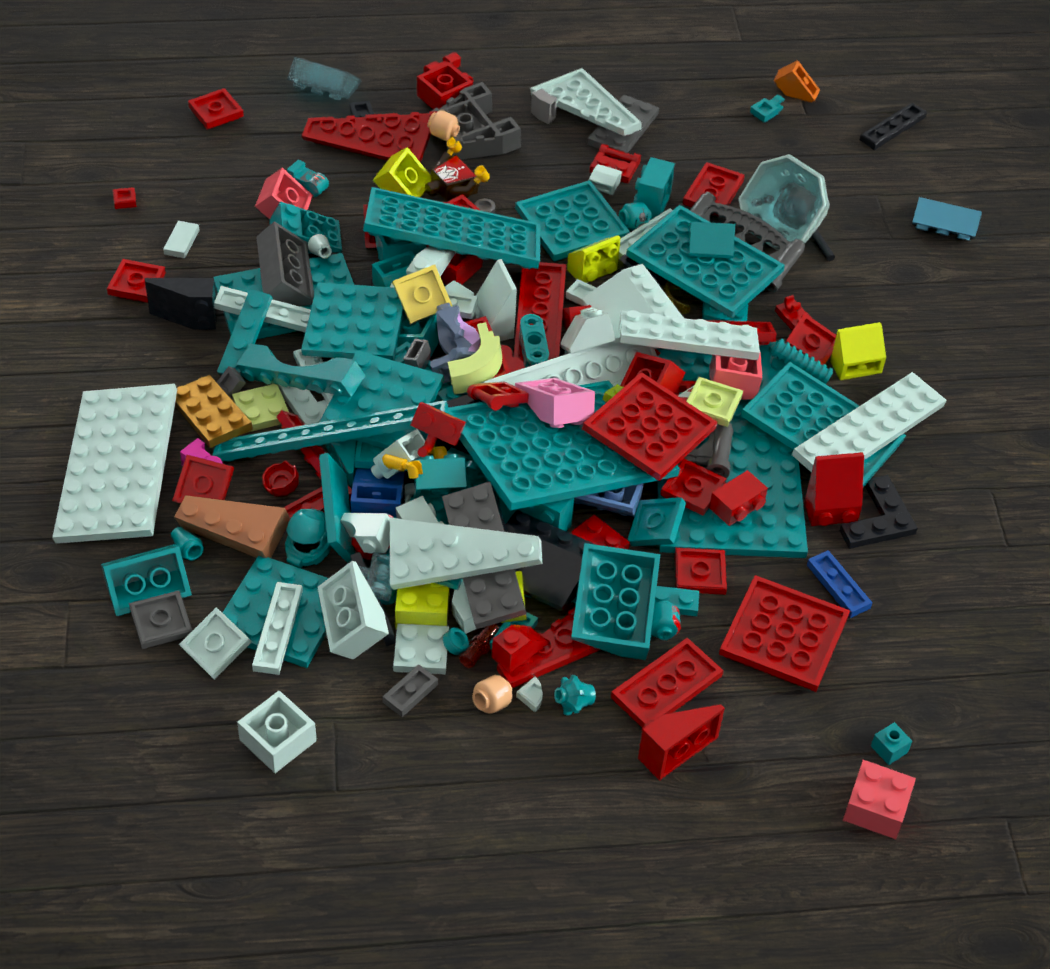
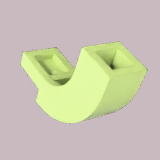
M486 322L477 324L480 348L467 358L448 362L454 395L467 392L469 386L473 384H481L483 381L492 379L501 367L502 351L499 336H494L493 331H488Z

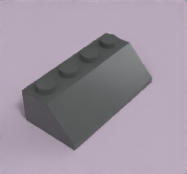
M274 221L257 236L263 293L270 294L273 300L295 306L312 305L314 290L307 242Z

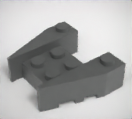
M483 82L464 88L455 99L452 97L446 101L447 104L442 108L432 110L437 112L443 110L458 118L460 130L454 139L456 142H460L462 149L458 153H453L452 156L457 155L461 160L501 155L521 148V128L512 117L492 123L486 114L492 113V93Z

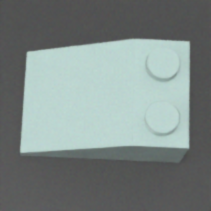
M502 259L496 261L476 295L478 296V304L473 319L486 316L494 335L499 336L500 341L514 338L517 289Z
M351 561L318 586L330 652L355 659L389 634L384 611L356 562Z

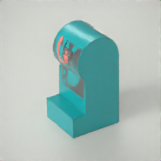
M297 160L287 169V172L305 187L313 197L319 196L329 187V181L325 175L315 173L306 168L305 162Z

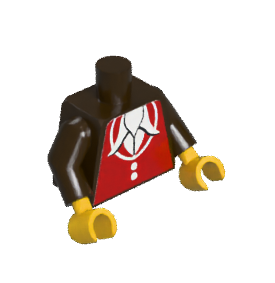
M450 137L446 143L449 147L448 151L443 153L435 167L432 168L431 182L425 184L426 192L429 195L439 193L446 201H450L462 194L469 198L471 195L478 193L480 182H487L490 178L484 166H478L474 173L457 155L452 156L453 153L460 152L462 146L459 141L456 142L454 137Z

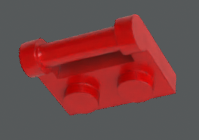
M601 144L598 154L590 165V173L593 172L598 164L622 171L620 182L628 184L639 166L641 155L634 153V155L609 148L606 144Z
M505 381L473 384L467 390V395L470 398L485 402L493 410H499L503 405L518 407L519 403H528L529 393Z

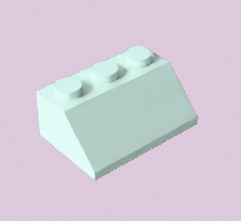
M594 307L580 310L581 314L574 317L560 342V347L573 353L615 341L609 313Z

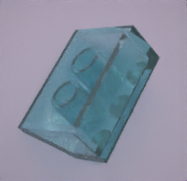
M295 56L287 79L293 82V86L305 90L306 86L312 88L311 92L319 95H323V92L329 93L330 98L339 101L341 97L349 99L361 83V79L348 72Z

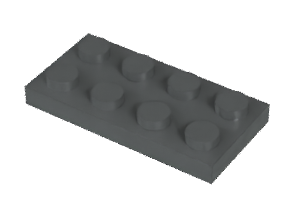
M623 95L619 102L641 122L642 129L630 135L622 136L598 125L589 136L588 145L600 149L601 144H606L609 148L628 153L659 114V107Z

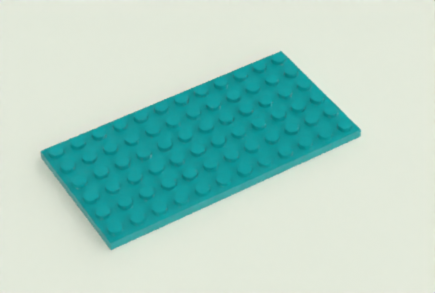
M777 341L770 342L768 345H759L762 381L758 393L787 365L783 363L782 359L779 361L776 356H771V351ZM657 348L661 353L657 357L671 360L685 372L682 381H697L698 377L710 380L709 366L712 354ZM741 399L730 421L733 428L729 455L731 468L726 483L748 470L768 488L766 503L761 509L752 511L742 521H736L730 526L709 508L702 516L685 507L674 544L659 545V552L675 553V548L725 550V555L807 558L808 548L799 461L792 456L793 449L740 416L742 409L751 400ZM705 438L696 449H699L709 439ZM668 479L657 481V499H665L660 493L661 488Z

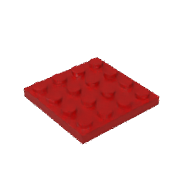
M641 372L583 423L582 430L660 481L716 429L718 422Z
M755 575L721 645L719 655L817 692L849 617L850 610Z

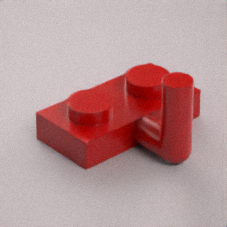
M420 402L410 426L428 433L424 445L418 449V455L420 457L428 455L433 450L437 438L454 446L457 445L466 422L424 402Z

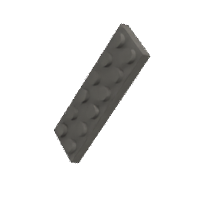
M491 482L442 496L449 525L504 532ZM515 569L463 578L476 629L527 614Z

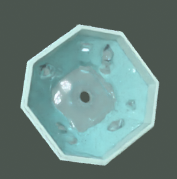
M790 154L761 162L739 197L741 210L762 219L775 228L789 242L799 239L806 243L820 226L830 206L824 176ZM766 242L774 249H780L778 246H773L771 242Z

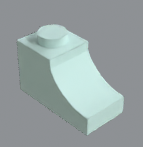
M387 513L343 514L340 521L349 536L356 538L364 553H386L390 545V518Z

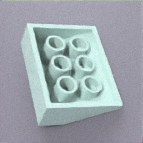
M643 264L623 269L582 298V303L585 306L591 305V307L609 313L615 338L620 337L621 310H634L646 314L657 313L669 317H683Z

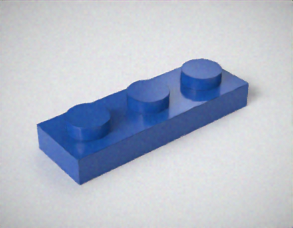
M829 550L808 559L807 566L837 603L842 608L850 610V618L871 609L872 601Z

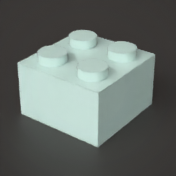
M280 691L276 692L237 722L240 741L274 773L316 742L315 723Z

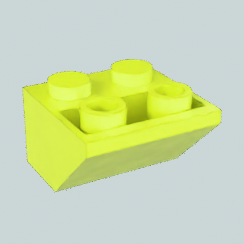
M617 235L605 238L569 253L567 270L576 280L579 279L585 283L613 273L618 268L621 237Z
M881 323L838 329L830 362L839 379L846 380L882 373L886 352Z

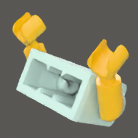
M417 429L374 457L373 462L375 465L371 468L373 475L378 479L382 477L388 479L406 469L411 479L418 478V474L422 475V465L417 460L420 457L417 451L424 445L425 439ZM444 446L433 447V450L426 456L433 454L434 459H444V456L447 455V450Z

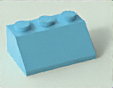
M919 197L912 224L916 225V229L928 231V228L937 229L936 233L949 236V233L958 234L957 238L970 241V237L975 238L982 212Z

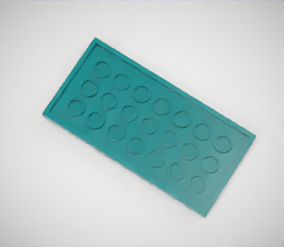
M371 188L363 231L368 232L370 235L388 236L396 241H411L415 245H430L438 250H453L461 255L471 254L481 259H502L504 264H518L526 269H538L540 223L384 189Z

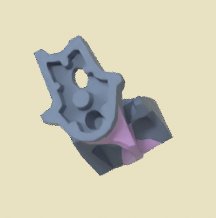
M450 303L438 305L436 312L439 345L446 353V356L430 362L432 372L444 375L443 384L451 382L448 362L473 355L480 345V337L476 329L462 320L459 306L451 307Z

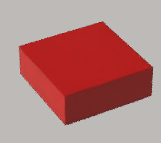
M135 188L113 189L115 209L137 207Z

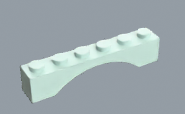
M423 496L396 507L397 519L444 524L442 521L438 522L433 505L431 503L427 504ZM462 580L459 589H454L452 608L456 621L462 631L467 634L475 630L476 627L464 581Z

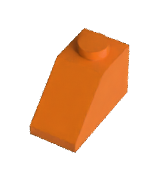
M798 60L779 69L774 79L776 86L786 96L814 102L820 91Z

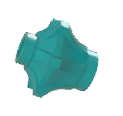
M571 675L570 679L562 677L561 686L556 688L554 697L555 701L562 705L564 714L571 715L573 712L579 713L581 708L592 705L595 702L596 693L593 685L583 683L576 675Z

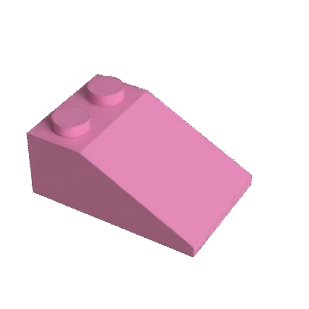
M557 378L515 383V387L529 393L527 404L541 421L549 423L550 427L562 428L566 423L582 425L594 414L595 391Z

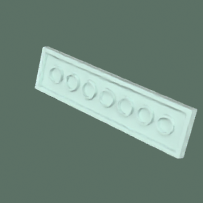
M620 337L615 338V341L553 358L483 381L481 384L505 381L515 386V383L557 378L575 385L609 380L613 386L617 384L620 386L636 352L655 357L657 355L654 347L620 343Z
M912 372L794 448L792 456L811 472L815 456L863 452L865 460L941 409L947 400Z

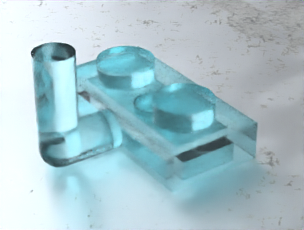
M373 552L370 567H358L363 576L367 578V583L376 599L389 602L392 593V587L390 586V556Z

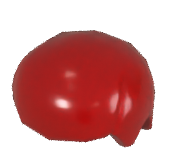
M287 461L269 466L262 475L263 486L268 493L278 497H285L294 492L299 485V474L296 466L291 465Z

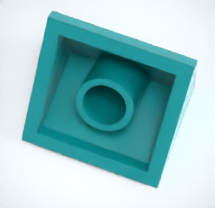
M690 222L689 256L733 259L735 224Z

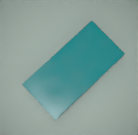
M324 453L320 455L319 461L327 542L348 563L352 561L350 555L355 554V550L352 546V537L349 536L340 521L344 513H350L347 475L329 453Z

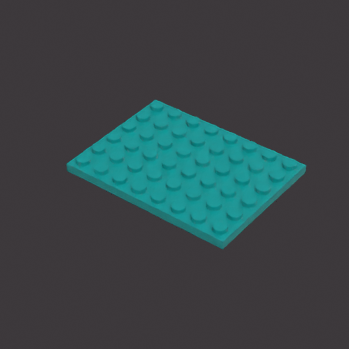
M609 380L578 385L595 391L594 413L606 403L602 400L604 393L614 387ZM485 402L449 407L448 414L466 422L459 440L510 511L658 481L582 430L583 424L573 425L566 423L562 428L550 427L549 423L541 421L527 403H519L518 407L503 405L499 410L489 408ZM676 465L661 480L677 477L680 472L679 466Z

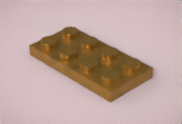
M210 375L177 388L175 407L210 448L253 430L252 422Z

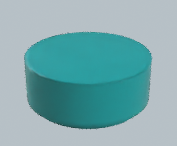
M451 628L443 635L444 646L454 655L461 654L469 646L467 635L459 628Z

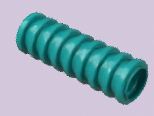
M782 338L777 341L771 351L772 357L776 356L779 361L782 359L784 364L793 363L824 384L828 382L833 373V368H826V364L821 365V361H815L814 357H808V354H803L801 349L796 350V346L791 347L789 342L784 343Z

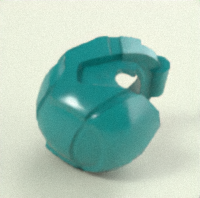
M300 509L293 514L286 528L288 533L285 541L286 561L298 568L313 564L317 565L329 554L332 548L327 542L325 513L318 509ZM320 541V545L316 549L311 550L310 553L300 552L294 547L295 542L314 544Z

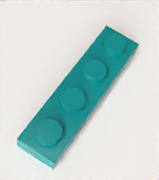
M249 289L218 367L217 373L219 375H222L230 366L235 368L242 377V372L236 364L250 343L255 344L273 299L270 294Z

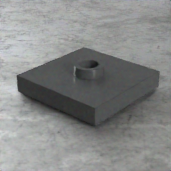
M179 590L129 603V609L142 649L186 638L193 631Z

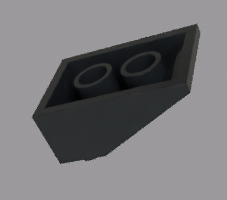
M145 278L149 314L193 330H216L218 310L214 309V302L216 300L214 278Z

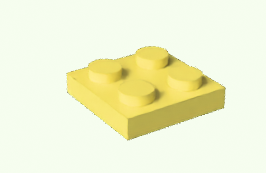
M435 264L392 282L410 324L435 315L438 305L450 303L452 307Z

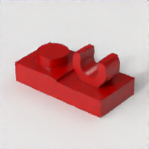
M793 295L785 297L784 303L777 305L775 308V312L791 330L794 329L804 313L810 316L801 307V303L796 302Z

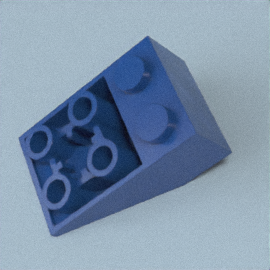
M357 468L351 494V513H387L392 515L393 518L397 517L396 507L403 504L406 471H400L388 479L385 477L378 479L373 475L371 469Z

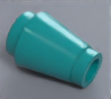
M177 527L172 531L171 538L179 546L181 556L184 559L195 560L201 556L203 544L199 538L182 527Z

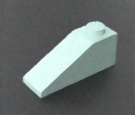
M429 245L415 256L406 273L409 275L435 264L441 276L456 252L448 249L438 250Z

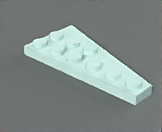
M583 68L530 88L531 95L532 92L543 89L548 94L557 97V107L622 136L630 135L642 129L641 122Z
M390 518V586L393 590L542 564V545L539 536Z

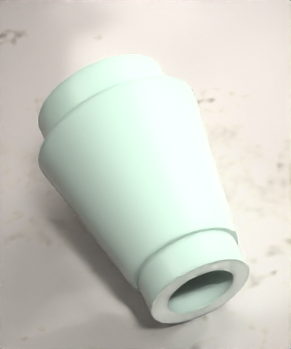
M317 234L310 238L308 249L312 254L322 258H327L331 255L329 241L324 235Z

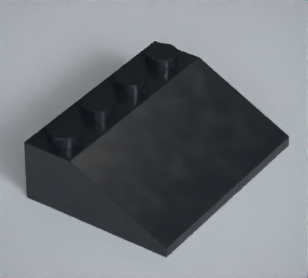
M519 511L505 524L507 532L539 536L542 545V564L515 569V572L522 571L524 594L562 611L577 596L584 543H594Z

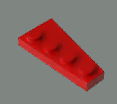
M575 607L562 620L558 619L552 623L550 629L543 634L539 633L548 641V644L511 673L499 663L497 664L498 673L510 683L512 688L600 650L571 639Z

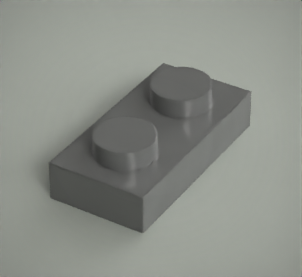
M418 664L383 696V703L403 717L438 685V678Z

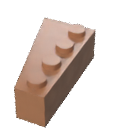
M185 496L174 516L183 529L256 558L258 556L263 558L272 557L290 520L285 508L194 496Z

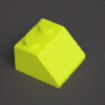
M407 147L392 155L373 181L380 189L421 197L426 190L425 184L431 182V175Z

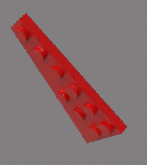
M430 111L428 114L411 112L410 115H398L397 113L365 115V117L356 118L355 116H347L346 118L338 119L333 117L308 118L302 138L306 141L387 161L392 155L408 147L421 163L431 136L428 121L434 112L437 113V111Z

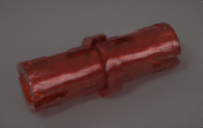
M497 624L486 626L479 635H475L471 639L470 646L459 658L465 667H473L482 654H486L490 650V641L500 629Z

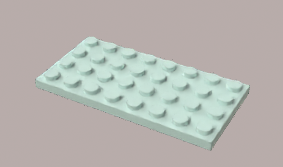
M175 384L83 391L53 532L55 544L153 536L177 395Z

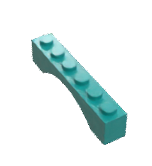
M251 343L236 364L241 370L242 376L249 381H260L266 384L272 383L283 387H295L300 390H312L318 393L324 392L335 396L352 397L366 376L357 362L352 359L336 357L316 365L291 366L278 361L268 346Z

